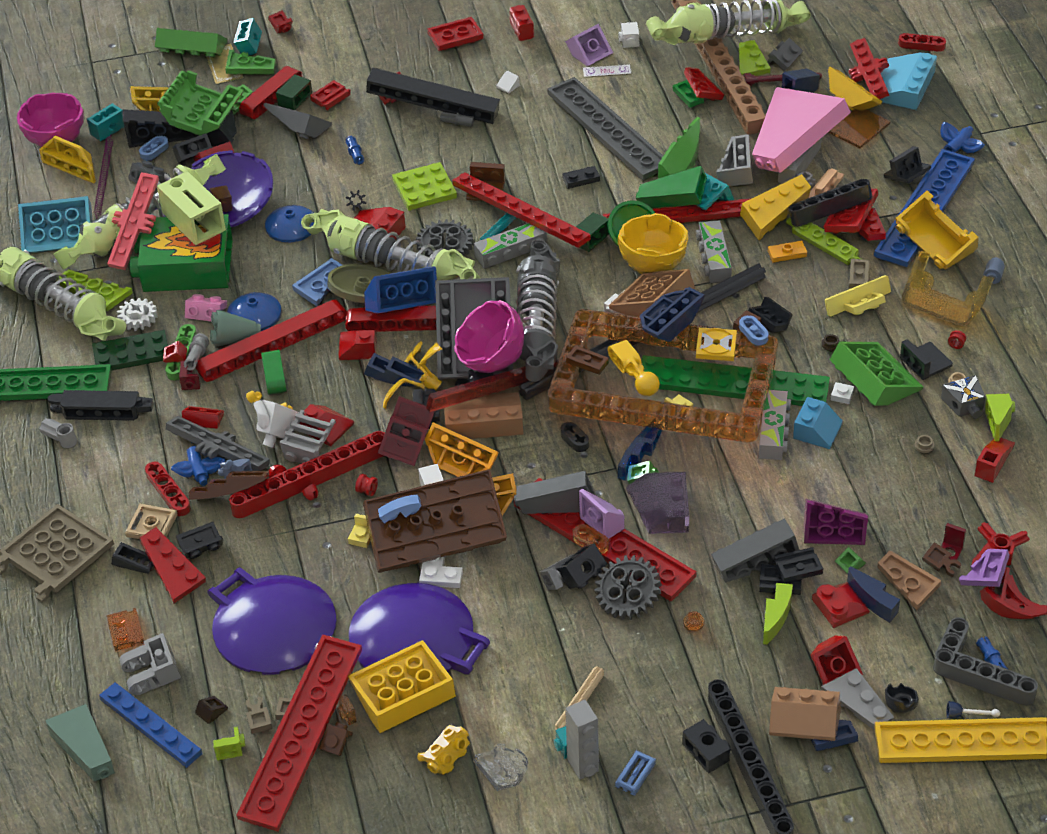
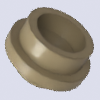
M921 435L916 439L914 446L919 452L929 453L934 449V441L928 435Z

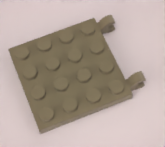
M57 504L0 550V574L4 573L9 563L41 583V585L34 589V592L39 594L36 596V599L44 602L51 591L57 593L114 545V541L103 532Z

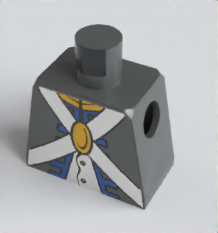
M976 375L943 384L941 399L958 416L962 417L971 414L973 419H978L983 415L985 394Z

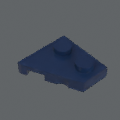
M839 720L835 741L810 740L816 751L858 742V734L850 720Z

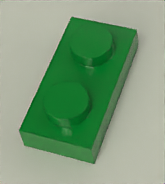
M687 80L673 85L672 91L689 108L704 103V98H697Z

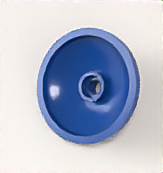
M300 205L280 207L267 217L265 230L272 239L280 242L301 241L312 235L303 228L301 224L302 218L314 212Z
M252 292L235 299L228 307L227 312L261 324V331L278 322L282 310L279 301L275 297L266 293Z

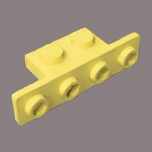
M881 276L826 298L824 301L827 315L833 316L843 311L850 312L853 315H860L867 309L879 307L880 304L886 302L885 295L891 292L888 276Z

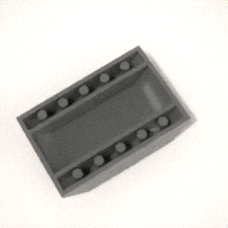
M509 277L435 281L437 343L442 348V350L437 352L438 380L469 378L468 371L471 369L459 360L454 351L457 329L473 310L487 301L501 300L511 306ZM513 364L505 369L495 371L493 374L495 377L514 376Z

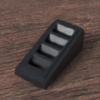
M122 542L114 552L111 564L114 566L147 574L150 573L154 566L146 552ZM145 561H149L147 566L143 565Z

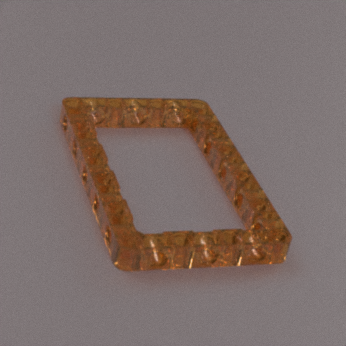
M581 309L574 315L548 391L549 409L553 413L741 442H753L758 437L767 394L777 360L778 340L774 336L768 335V342L758 346L752 344L741 331H737L734 357L754 359L741 414L574 389L579 375V367L566 363V357L575 345L587 349L588 339L593 336L607 337V339L642 342L647 345L660 347L670 346L696 352L699 327L715 328L689 324L674 339L668 342L643 331L640 317ZM702 337L701 345H704V337ZM729 339V347H731L732 339Z

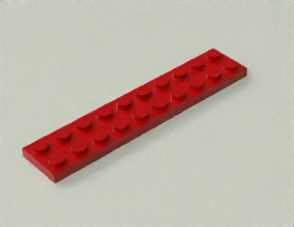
M580 512L528 514L580 547L595 544L608 564L610 561L616 564V558L624 561V556L631 560L633 555H635L637 561L641 557H643L645 562L650 561L651 565L655 566L656 573L660 575L659 580L662 586L658 588H660L662 593L659 595L671 602L696 578L697 571L626 529L605 541L580 518ZM644 577L638 578L637 581L643 580Z
M322 634L236 814L238 820L279 831L326 730L327 724L345 689L349 675L352 674L362 652V645Z

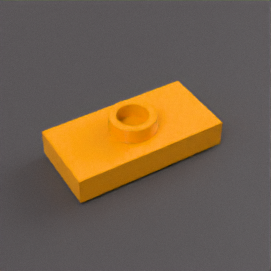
M803 241L768 246V253L772 263L807 257V250Z

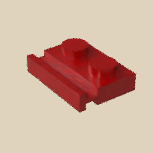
M333 80L311 94L310 99L312 102L321 107L324 106L328 110L350 96L351 92L350 89H345V86Z

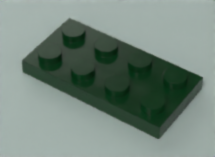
M165 330L92 343L95 365L111 364L112 371L163 361L164 348L168 346Z

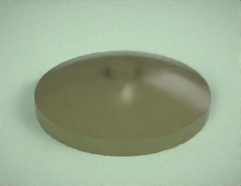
M368 264L342 265L330 271L327 286L332 293L343 299L365 303L364 292L373 277L391 274L392 272Z

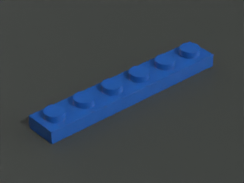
M116 682L99 695L103 703L186 768L202 755V750Z

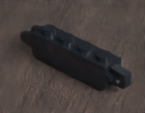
M64 390L63 394H52L47 397L51 412L63 413L64 418L67 420L134 421L138 418L139 413L152 412L154 405L152 398L139 397L138 391Z

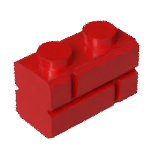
M517 5L509 9L510 24L519 41L533 39L534 23L525 6Z

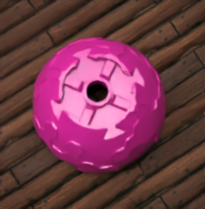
M36 94L21 105L16 118L18 126L26 139L42 147L54 136L73 142L79 135L83 125L84 110L79 100L71 94Z
M501 300L487 301L483 305L478 306L465 318L464 323L457 329L454 351L459 360L466 367L482 373L495 372L512 365L521 356L524 344V329L519 314L508 303Z

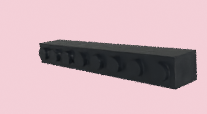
M372 68L367 79L366 93L442 112L473 116L474 120L494 124L499 112L500 99L377 68Z

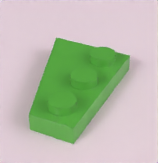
M229 49L225 68L226 74H274L276 59L259 55L252 57L248 56V53L242 52L238 54L235 53V50Z

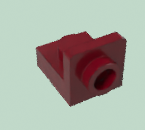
M181 361L179 373L181 389H200L199 375L194 374L193 370H187V367H184L185 361Z

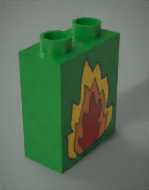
M223 214L226 230L198 245L189 240L167 217H156V221L153 222L154 226L151 228V234L139 233L134 251L139 256H131L130 258L132 278H140L143 292L229 288L233 247L229 214ZM194 219L195 224L204 233L207 232V230Z

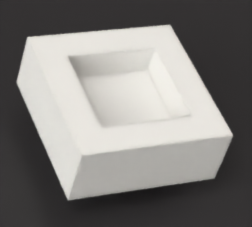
M836 382L831 394V401L850 404L854 386Z

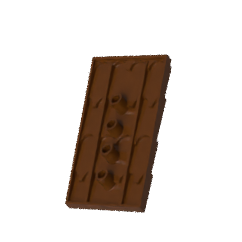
M490 469L364 500L363 503L378 573L436 560L439 557L472 551L475 548L499 544L507 539ZM418 495L420 497L422 506L415 514H410L405 518L400 512L394 520H389L386 523L380 519L378 509L385 504L405 496Z

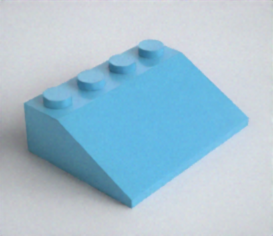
M920 52L888 58L889 67L880 74L889 92V96L880 99L883 101L882 103L917 110L935 73L937 56Z
M88 196L18 204L22 251L27 250L29 253L60 250L66 246L72 248L78 241L80 225L86 221L89 223L93 222L92 207Z

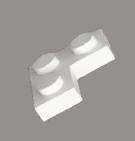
M445 556L439 557L436 560L426 561L422 563L419 583L438 587L460 588L463 569L462 567L444 566Z

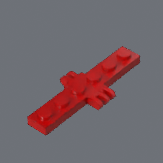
M865 38L850 43L858 66L849 70L851 79L856 83L865 80L869 92L878 99L889 96V92L880 74L889 67L887 59L885 57L874 59Z

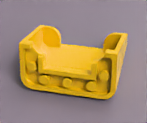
M926 191L896 217V229L901 234H906L932 258L934 264L939 269L943 268L946 270L972 254L978 248V236L973 231L968 234L966 229L962 230L940 210L938 203L935 205L931 201L933 195Z

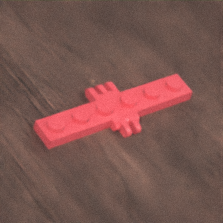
M141 172L128 209H123L122 212L115 211V217L112 218V222L117 224L120 230L107 263L109 267L126 270L139 233L151 234V228L154 226L153 222L156 221V216L147 214L159 181L158 175Z

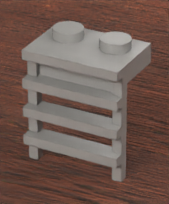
M300 410L299 414L295 415V421L291 422L289 431H286L285 438L280 441L284 459L302 464L320 456L319 451L336 422L335 419H331L330 423L305 416L304 410ZM299 422L320 427L326 430L321 431L314 428H310L304 425H300ZM294 431L318 437L320 440L296 434Z

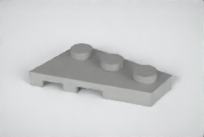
M857 668L821 686V691L840 692L841 706L854 712L855 717L873 730H875V722L894 720V716Z

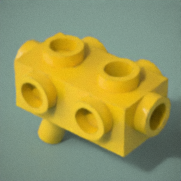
M449 725L429 747L427 752L418 753V760L420 762L426 761L427 768L434 774L444 775L451 772L454 768L453 763L467 752L466 748L470 744L467 739L469 733L462 727L458 728Z

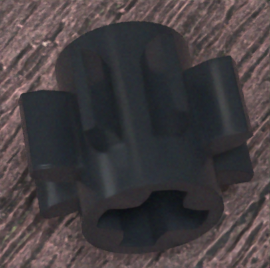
M360 190L357 191V194L350 191L351 197H345L350 201L347 203V206L352 205L353 211L355 207H359L362 210L360 205L362 203L366 204L362 199L366 195L360 196ZM358 195L361 202L353 205L351 198H355Z

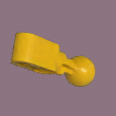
M627 340L608 346L609 357L622 373H628L629 376H634L636 379L635 388L639 394L652 396L658 391L660 386L658 377L652 372H644V366L641 363L639 354Z

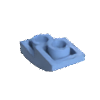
M410 495L385 504L378 509L380 519L386 523L389 520H394L400 512L405 518L410 514H415L422 506L420 497L418 495Z

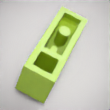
M986 394L985 414L994 441L1000 440L1011 421L1012 413L1015 412V402L1011 400L1009 394Z

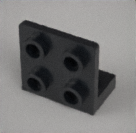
M908 339L901 343L900 359L922 380L940 373L953 365V362L932 342H927L919 347L913 345Z

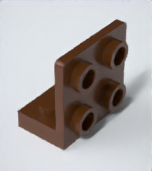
M470 163L471 176L503 191L506 181L505 164ZM469 193L466 195L467 200L483 201Z

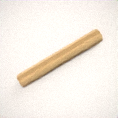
M598 666L593 668L567 707L582 700H588L603 678L604 669ZM566 711L563 712L555 724V730L566 726Z

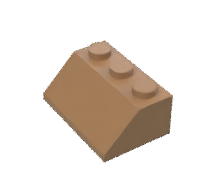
M775 687L771 701L769 736L835 741L841 714L840 692Z

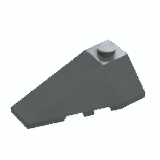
M264 103L265 108L292 131L299 133V137L308 139L309 136L316 138L332 126V122L313 115Z

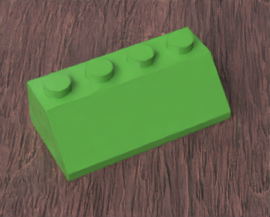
M157 28L155 47L163 53H169L171 50L175 51L176 54L190 52V55L200 56V53L206 54L205 56L215 57V55H221L227 43V38L216 33Z

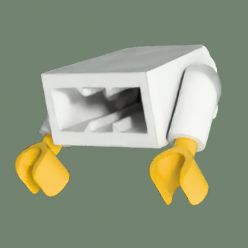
M250 391L246 394V398L250 403H254L258 420L257 431L266 434L263 445L274 448L276 439L285 438L286 431H289L291 422L295 421V415L299 414V412L293 410L292 406H287L286 402L277 404L266 400L261 401L262 394L260 392Z

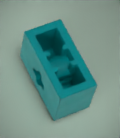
M254 18L239 22L234 45L240 54L242 52L248 53V55L257 53L262 31Z
M112 103L87 118L90 135L102 141L124 127L122 109Z

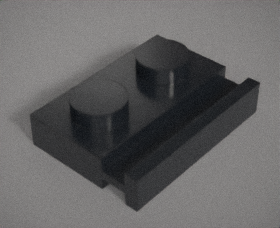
M813 547L774 556V563H776L777 570L784 583L823 574L822 564L817 554H815Z
M761 564L759 592L775 593L776 583L793 584L792 594L801 595L802 579L784 583L777 570V565Z

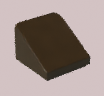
M211 696L198 701L195 713L209 724L227 711L228 707L216 696Z

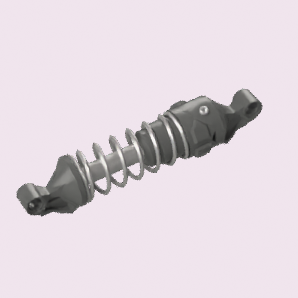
M543 240L531 242L530 256L525 258L516 270L518 273L516 312L519 314L522 323L528 324V326L523 327L524 344L519 358L526 361L525 376L530 381L541 380L549 369H553L558 355L555 329L557 318L556 294L559 284L560 260L556 258V253L552 252L548 244ZM525 314L528 317L522 318L521 315ZM547 323L549 326L545 328L543 324Z

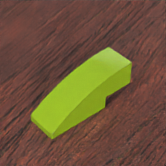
M776 583L775 599H766L763 644L767 645L785 623L791 606L793 584Z

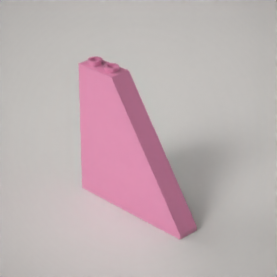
M777 87L752 153L756 166L760 169L779 173L784 171L851 113L845 98Z

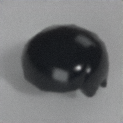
M900 683L897 687L889 684L885 689L886 704L893 712H910L919 703L918 693L912 687L904 686Z

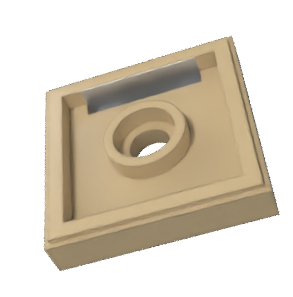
M139 504L125 532L126 537L140 540L141 536L155 527L167 537L178 515L177 510Z

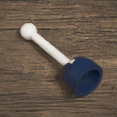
M947 702V719H958L962 713L992 715L994 718L1000 716L998 709L992 711L963 709L962 705L958 702Z

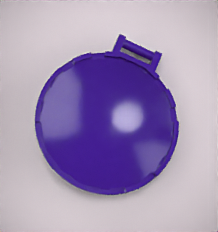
M230 150L208 155L193 163L191 169L202 168L205 160L216 154L218 155L226 170L214 177L210 175L203 186L210 192V188L227 185L232 198V211L223 212V214H229L230 226L235 227L254 217L266 205L272 194L274 182L272 172L263 159H259L249 152L233 153Z
M238 567L234 570V574L218 586L212 587L207 591L210 598L220 605L215 613L212 625L215 645L226 661L246 672L257 671L262 672V675L280 674L279 671L289 669L294 671L309 664L315 651V645L319 643L322 634L332 636L334 630H336V611L330 597L318 585L300 577L273 575L255 579ZM238 580L243 583L227 596L222 594L223 591Z
M404 583L375 593L357 609L349 627V642L362 645V652L358 661L363 668L423 640L447 672L453 669L469 675L482 651L490 645V640L487 637L473 632L471 614L466 605L455 594L444 588L426 583ZM473 645L476 646L467 660L464 661L463 659Z

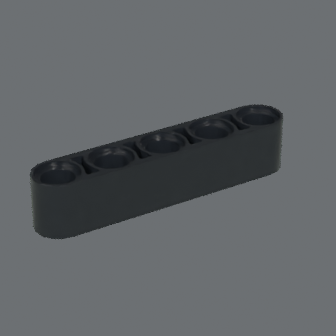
M859 179L790 205L788 209L792 225L802 226L871 200L873 196L870 181L868 179Z

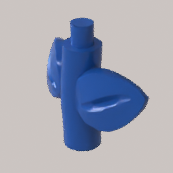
M943 122L941 125V137L948 143L944 147L945 150L956 153L962 149L966 153H974L982 149L985 144L980 140L970 138L973 132L971 126L964 127L959 132L947 122Z
M192 446L186 452L188 461H181L172 465L171 470L187 478L194 475L195 480L201 486H205L208 483V474L218 471L221 468V462H225V459L220 457H214L213 459L206 457L202 459L201 453L195 451L196 446Z

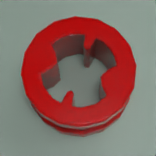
M952 331L948 338V344L952 348L961 349L967 337L962 331Z

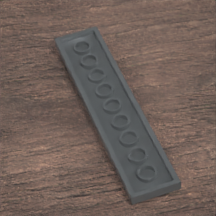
M573 77L547 89V93L642 180L658 174V164L663 155L577 78Z

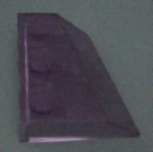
M686 472L645 473L626 487L649 534L689 532Z

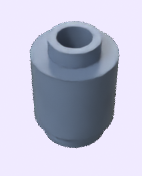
M996 257L990 259L986 264L983 274L984 280L991 284L999 283L1005 269L1004 262Z

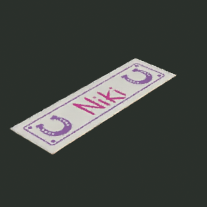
M630 65L585 67L583 72L584 77L631 74Z

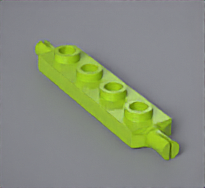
M790 217L786 220V224L793 227V234L844 264H851V259H861L858 257L859 249L833 234L825 232L824 229L810 222L802 226H793Z

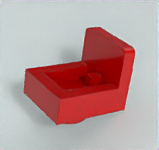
M283 10L268 17L277 34L288 32L292 27V18L288 19Z

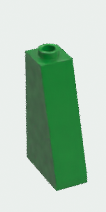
M698 166L640 184L639 190L636 193V200L647 204L651 208L701 204L707 176L702 166Z

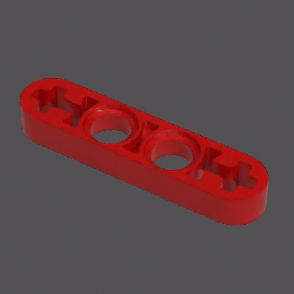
M156 461L148 463L145 466L148 480L169 508L177 510V516L187 515L191 510L188 498L161 463ZM164 480L168 481V483L165 485L158 484L159 482ZM171 492L177 493V494H176L175 496H173V497H168V496H167V495H168L169 493H171Z

